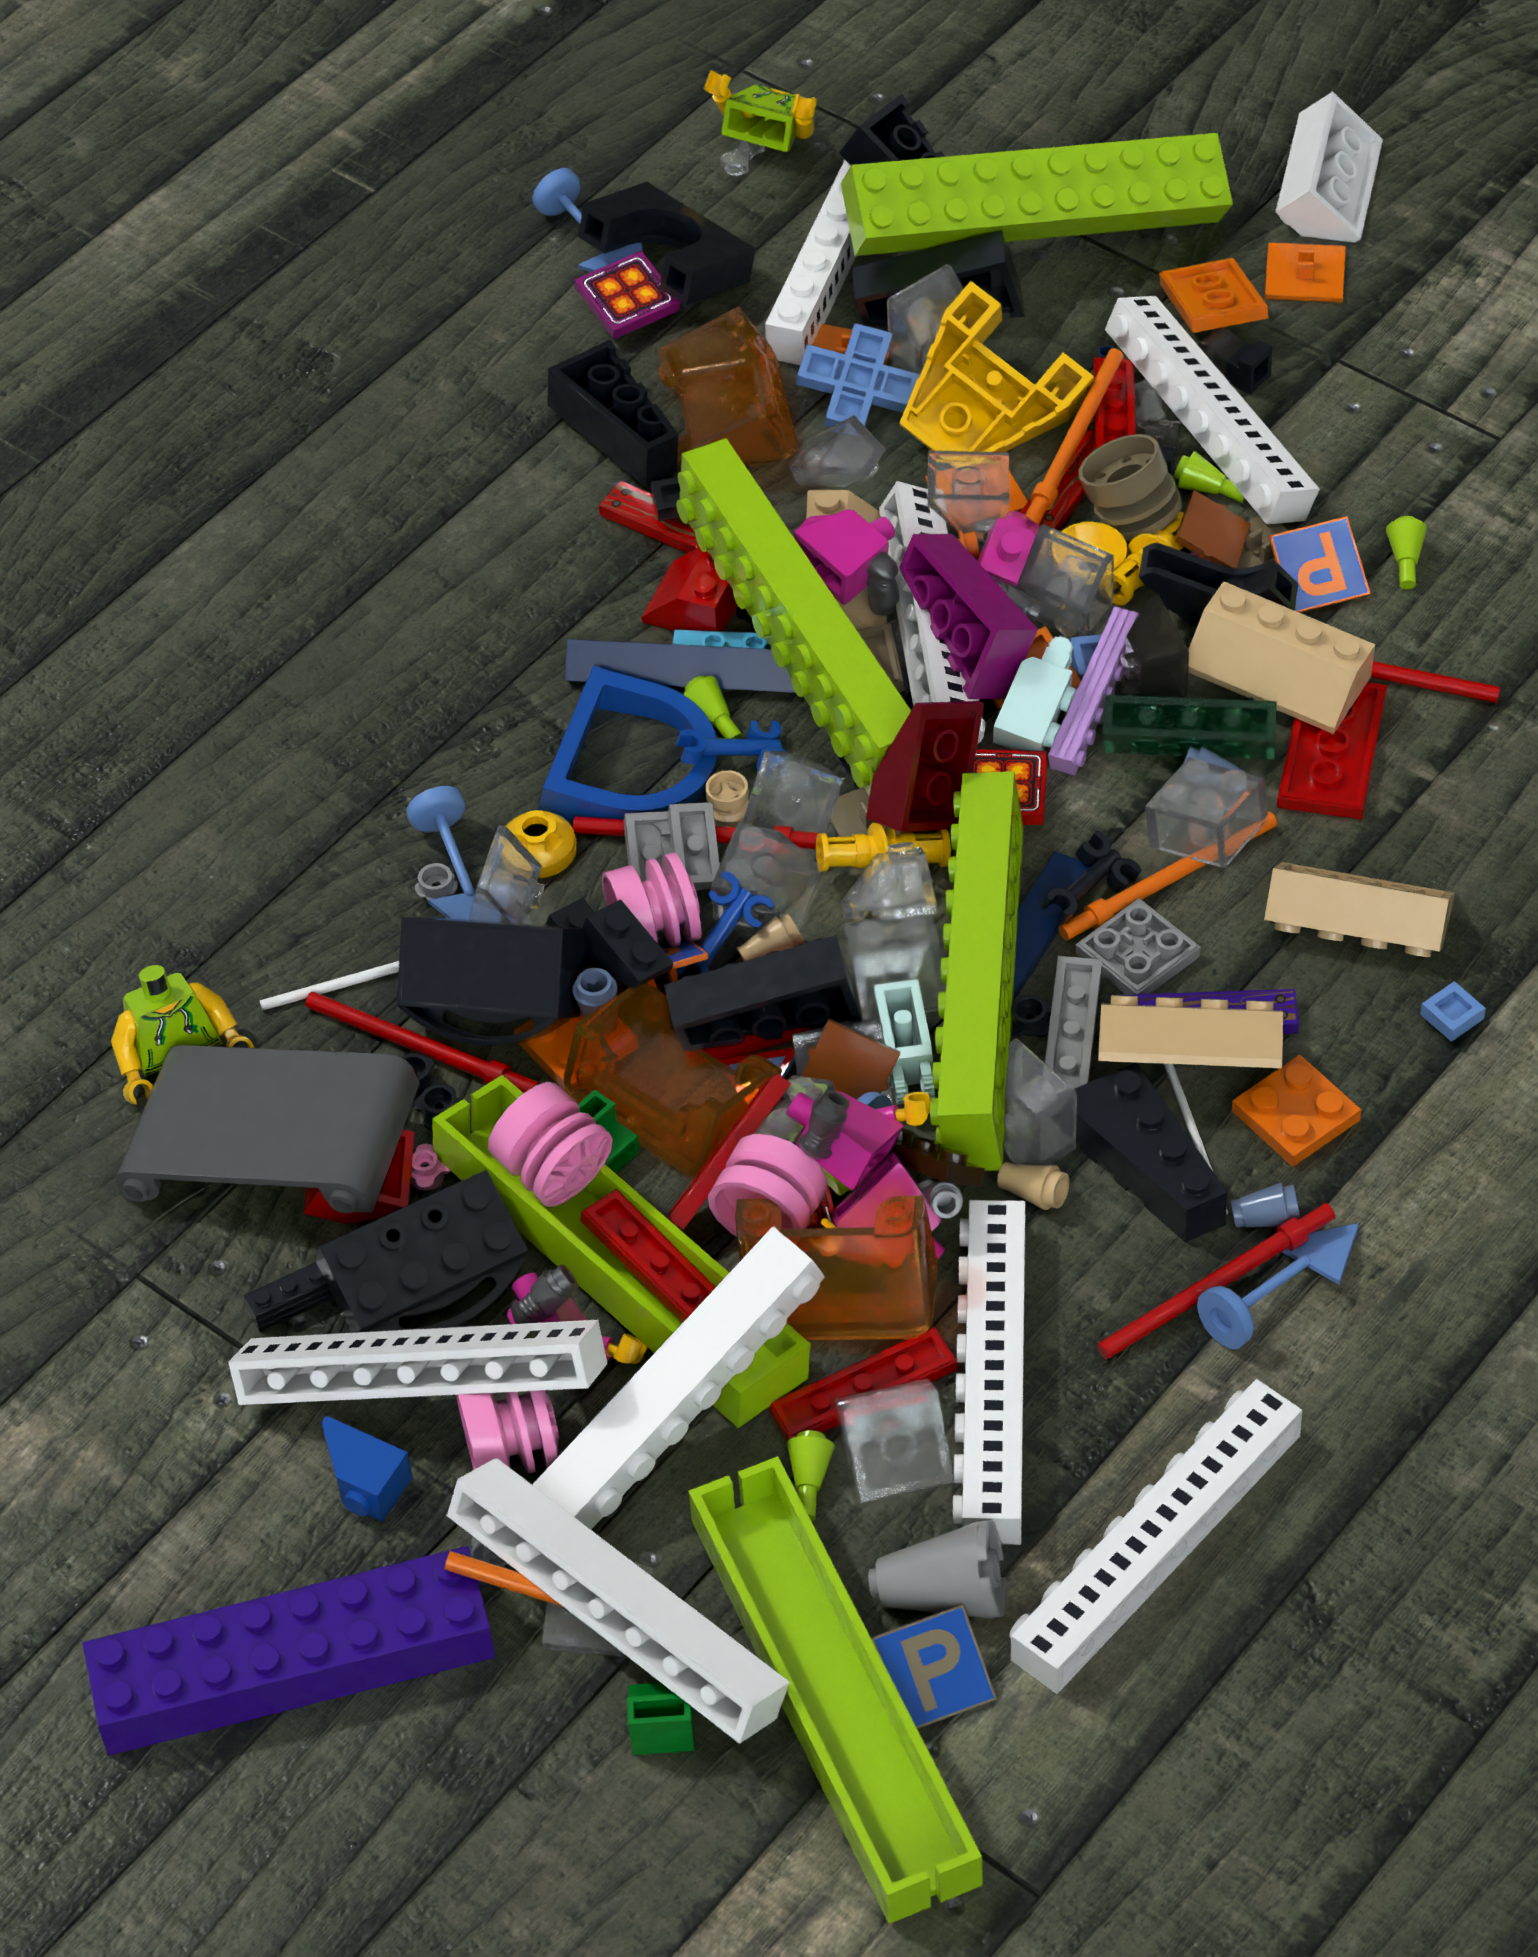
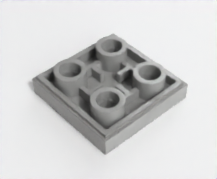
M1138 898L1076 944L1075 954L1080 958L1102 959V976L1125 995L1151 994L1198 959L1201 947Z

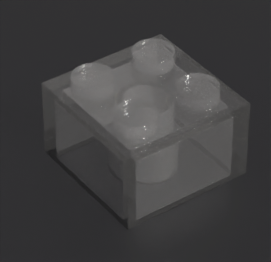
M1188 758L1145 805L1150 847L1225 869L1268 820L1264 778L1202 760Z

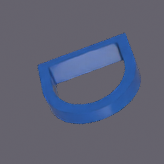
M593 665L544 783L539 810L555 813L571 821H574L575 816L624 819L625 813L668 811L670 804L695 803L705 792L706 783L713 775L717 755H703L702 759L695 763L690 773L678 784L667 790L649 795H624L570 781L596 713L600 709L648 717L669 724L679 732L684 729H691L702 734L704 738H716L715 731L708 717L701 708L685 695L657 683Z

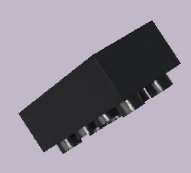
M402 917L397 1006L417 1023L432 1032L462 1043L506 1045L539 1038L559 1028L570 1019L580 1017L581 1011L573 995L572 988L579 974L583 972L585 928L439 917ZM448 1011L475 1021L497 1023L518 1021L530 1017L534 1021V1027L529 1031L512 1035H485L464 1030L449 1023L446 1020V1014Z
M484 1170L319 1246L316 1263L352 1333L469 1326L485 1315L502 1299L518 1276L528 1249L487 1170ZM490 1280L495 1282V1288L470 1309L453 1318L420 1328L403 1329L399 1325V1323L411 1317L433 1313L449 1307L463 1299L478 1286Z

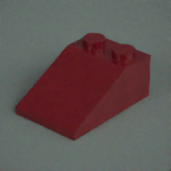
M980 701L915 703L873 775L866 818L900 832L951 829L952 824H959V817L955 818L953 796L955 791H961L962 773H973L984 703Z

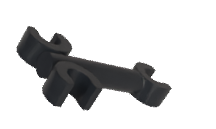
M1098 830L1088 841L1089 844L1083 842L1075 853L1082 863L1091 867L1066 889H1051L1041 903V907L1044 910L1051 904H1057L1063 909L1064 912L1057 921L1060 925L1070 921L1077 910V901L1105 876L1109 887L1119 893L1128 885L1129 881L1127 878L1134 882L1142 871L1135 861L1122 858L1118 851L1111 849L1108 837Z

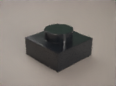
M678 477L651 482L658 521L680 518L676 506L677 500H680Z

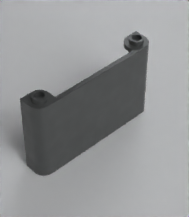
M176 1045L171 1047L166 1054L115 1182L124 1199L136 1202L155 1199L162 1186L160 1180L319 1188L326 1201L329 1202V1205L338 1212L373 1213L420 1082L414 1069L406 1060L391 1054Z

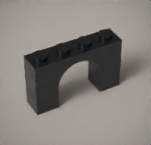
M644 182L583 204L578 237L604 254L641 242L661 243L678 248V250L665 254L659 288L685 305L750 282L756 248L649 182Z

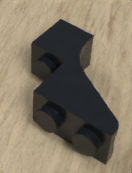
M1153 543L1143 548L1139 578L1148 589L1155 592L1168 605L1169 609L1173 613L1178 614L1189 626L1200 621L1205 607L1223 581L1295 611L1298 583L1274 559L1254 567L1228 568L1159 543Z
M581 898L550 914L547 918L545 925L585 928L583 966L591 964L596 968L603 969L611 977L632 989L644 985L649 980L663 975L673 968L674 963L621 899L595 912L586 900Z

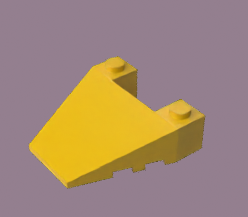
M972 281L968 283L945 310L934 343L931 344L920 377L917 378L899 423L903 429L960 473L1069 421L1081 407L1094 381V376L1063 352L1039 381L1033 384L984 346L983 342L1002 321V306Z

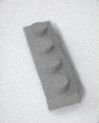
M1058 956L1041 1088V1107L1056 1108V1096L1089 1083L1102 975V959Z

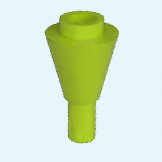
M1194 451L1190 457L1183 455L1174 474V477L1179 479L1178 488L1217 495L1220 493L1242 504L1244 503V496L1226 478L1227 476L1200 454Z
M1412 516L1399 517L1386 527V533L1395 560L1399 566L1400 587L1405 590L1416 587V565L1418 564L1427 532L1425 523Z
M698 676L692 679L686 685L683 695L701 708L712 726L719 730L724 739H742V733L730 718V713L717 678L714 676Z
M808 1430L799 1432L797 1437L788 1440L787 1446L798 1496L810 1520L813 1521L816 1517L817 1492L821 1488L835 1445L826 1439L825 1434Z

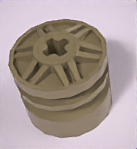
M1136 434L1109 441L1095 449L1079 468V479L1088 499L1094 504L1096 517L1100 520V523L1118 530L1126 541H1131L1139 534L1149 533L1153 535L1167 527L1178 516L1183 507L1182 496L1175 487L1173 476L1168 473L1167 462L1162 450L1152 436Z

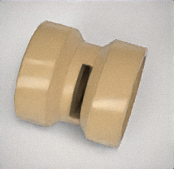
M731 770L713 774L706 783V799L708 802H712L715 826L742 827L750 818L747 780L740 773Z

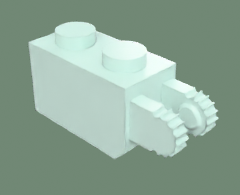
M1055 636L1054 639H1051L1042 659L1031 657L1021 662L994 724L993 743L1011 750L1044 751L1046 747H1052L1061 727L1060 724L1056 723L1061 711H1068L1077 691L1076 688L1071 687L1072 671L1070 666L1073 646L1072 642L1066 639L1065 636Z
M918 979L874 985L875 1020L879 1041L900 1051V1056L887 1080L889 1088L893 1087L897 1105L904 1104V1096L908 1094L907 1085L920 1084L921 1092L928 1093L930 1099L935 1098L932 1046Z

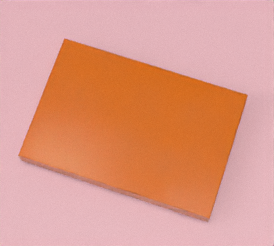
M1234 258L1159 273L1160 286L1192 333L1268 319V305Z

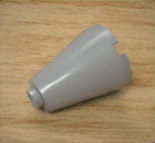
M980 1520L877 1558L876 1568L869 1569L868 1573L871 1596L879 1598L882 1606L889 1608L940 1613L963 1604L969 1617L994 1619L995 1617L1005 1616L1007 1581L1006 1577H1001L999 1561H1004V1556L995 1523L993 1521Z

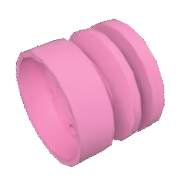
M672 852L663 855V871L656 859L646 860V881L643 882L632 865L602 873L606 906L621 899L657 943L658 931L662 932L671 947L680 946V930L688 942L701 939L700 906L691 877L686 872L677 853Z
M545 1082L534 1086L522 1094L506 1109L495 1124L489 1137L488 1151L511 1175L521 1176L520 1181L528 1191H532L544 1206L554 1207L565 1203L577 1195L594 1179L611 1152L613 1139L602 1125L596 1124L590 1114L580 1112L577 1102L556 1083Z
M546 1390L526 1391V1394L518 1395V1392H504L505 1399L495 1401L493 1393L456 1395L473 1470L495 1458H498L510 1468L509 1456L518 1454L527 1474L535 1472V1464L532 1451L540 1449L546 1469L558 1458V1427L550 1396Z

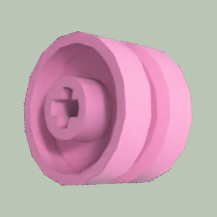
M751 1134L740 1139L727 1160L726 1168L723 1169L708 1194L709 1208L722 1226L748 1244L755 1246L772 1227H775L796 1245L810 1222V1216L817 1209L827 1191V1177L820 1165L812 1157L806 1155L800 1147L790 1141L767 1134Z

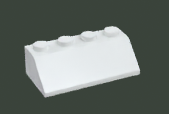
M1331 92L1299 113L1276 213L1285 224L1290 225L1301 236L1357 242L1362 236L1383 139L1334 92Z

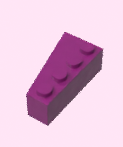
M913 534L899 570L920 609L928 610L931 619L930 628L935 638L943 639L951 654L947 660L954 672H961L966 683L962 688L967 698L1005 699L1021 662L1026 659L1038 628L953 534Z

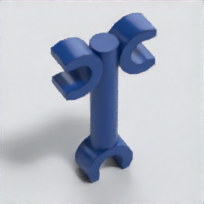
M752 720L747 732V739L704 738L697 731L684 729L680 731L676 741L678 747H685L681 761L686 764L698 763L703 755L759 756L756 768L761 775H766L770 763L776 764L779 767L781 775H786L791 763L790 754L781 746L779 736L782 729L777 721L771 722L767 733L759 729L757 721Z
M723 871L721 877L732 885V889L726 896H720L712 890L708 894L717 905L728 906L700 947L707 952L709 959L677 968V974L683 977L687 969L692 966L699 967L701 974L709 972V965L742 915L744 914V918L749 926L761 930L763 924L752 916L753 909L758 905H764L773 911L776 907L773 901L765 895L755 896L745 888L740 887V883L735 875Z

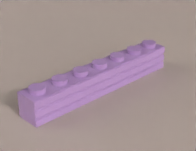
M1114 606L1048 754L1050 769L1075 775L1079 766L1082 767L1084 765L1087 747L1094 743L1096 737L1095 729L1104 720L1107 702H1112L1115 694L1114 686L1123 677L1126 660H1130L1132 657L1134 641L1141 637L1143 624H1140L1138 612Z

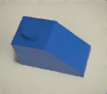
M326 1416L322 1421V1428L342 1503L348 1510L358 1516L369 1515L383 1522L413 1479L408 1452Z

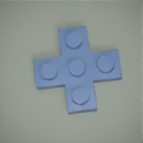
M855 323L845 354L807 344L798 371L796 385L833 394L825 418V427L863 436L872 405L904 413L920 374L884 365L893 333Z

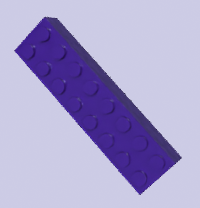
M469 1546L82 1642L97 1724L107 1755L110 1756L495 1658L490 1627L478 1581L444 1570L450 1551L471 1557Z

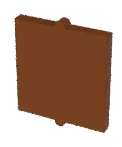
M1194 490L1189 496L1175 542L1198 554L1201 559L1224 567L1237 568L1251 523L1227 510L1224 504H1217Z
M828 1019L815 1047L808 1049L809 1059L796 1086L820 1097L823 1096L825 1091L832 1090L843 1092L856 1100L867 1092L875 1091L881 1093L889 1088L887 1080L900 1056V1051Z

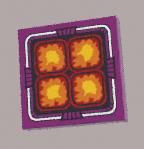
M642 251L575 279V290L613 340L680 310V301L659 288L661 275Z

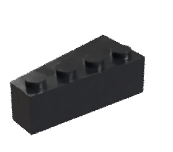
M903 94L899 95L861 124L839 152L850 165L945 157L941 151L935 152L925 138L928 131L920 120L914 121L906 110L910 104Z
M1002 230L852 268L854 299L863 323L868 327L915 324L918 318L936 319L937 322H941L945 310L970 281L998 301L1002 306V313H1010L1011 318L1025 317L1021 284Z
M611 340L548 368V407L640 483L647 487L651 485V482L659 481L677 472L679 434L658 405L652 404L647 398L648 391L641 382L637 383L631 376L630 366L625 359L620 360L616 355V347Z
M837 935L824 939H814L807 944L782 951H772L765 956L740 963L727 964L716 970L685 976L680 980L664 984L673 1028L683 1051L741 1044L744 1036L748 1035L765 1038V1041L783 1038V1031L808 1028L809 1035L822 1033L828 1019L837 1023L847 1022L850 1029L865 1027L856 988Z
M1137 1062L1056 1096V1129L1067 1139L1072 1137L1083 1147V1153L1094 1163L1099 1161L1114 1174V1180L1126 1191L1131 1189L1143 1199L1144 1207L1184 1242L1226 1225V1189Z

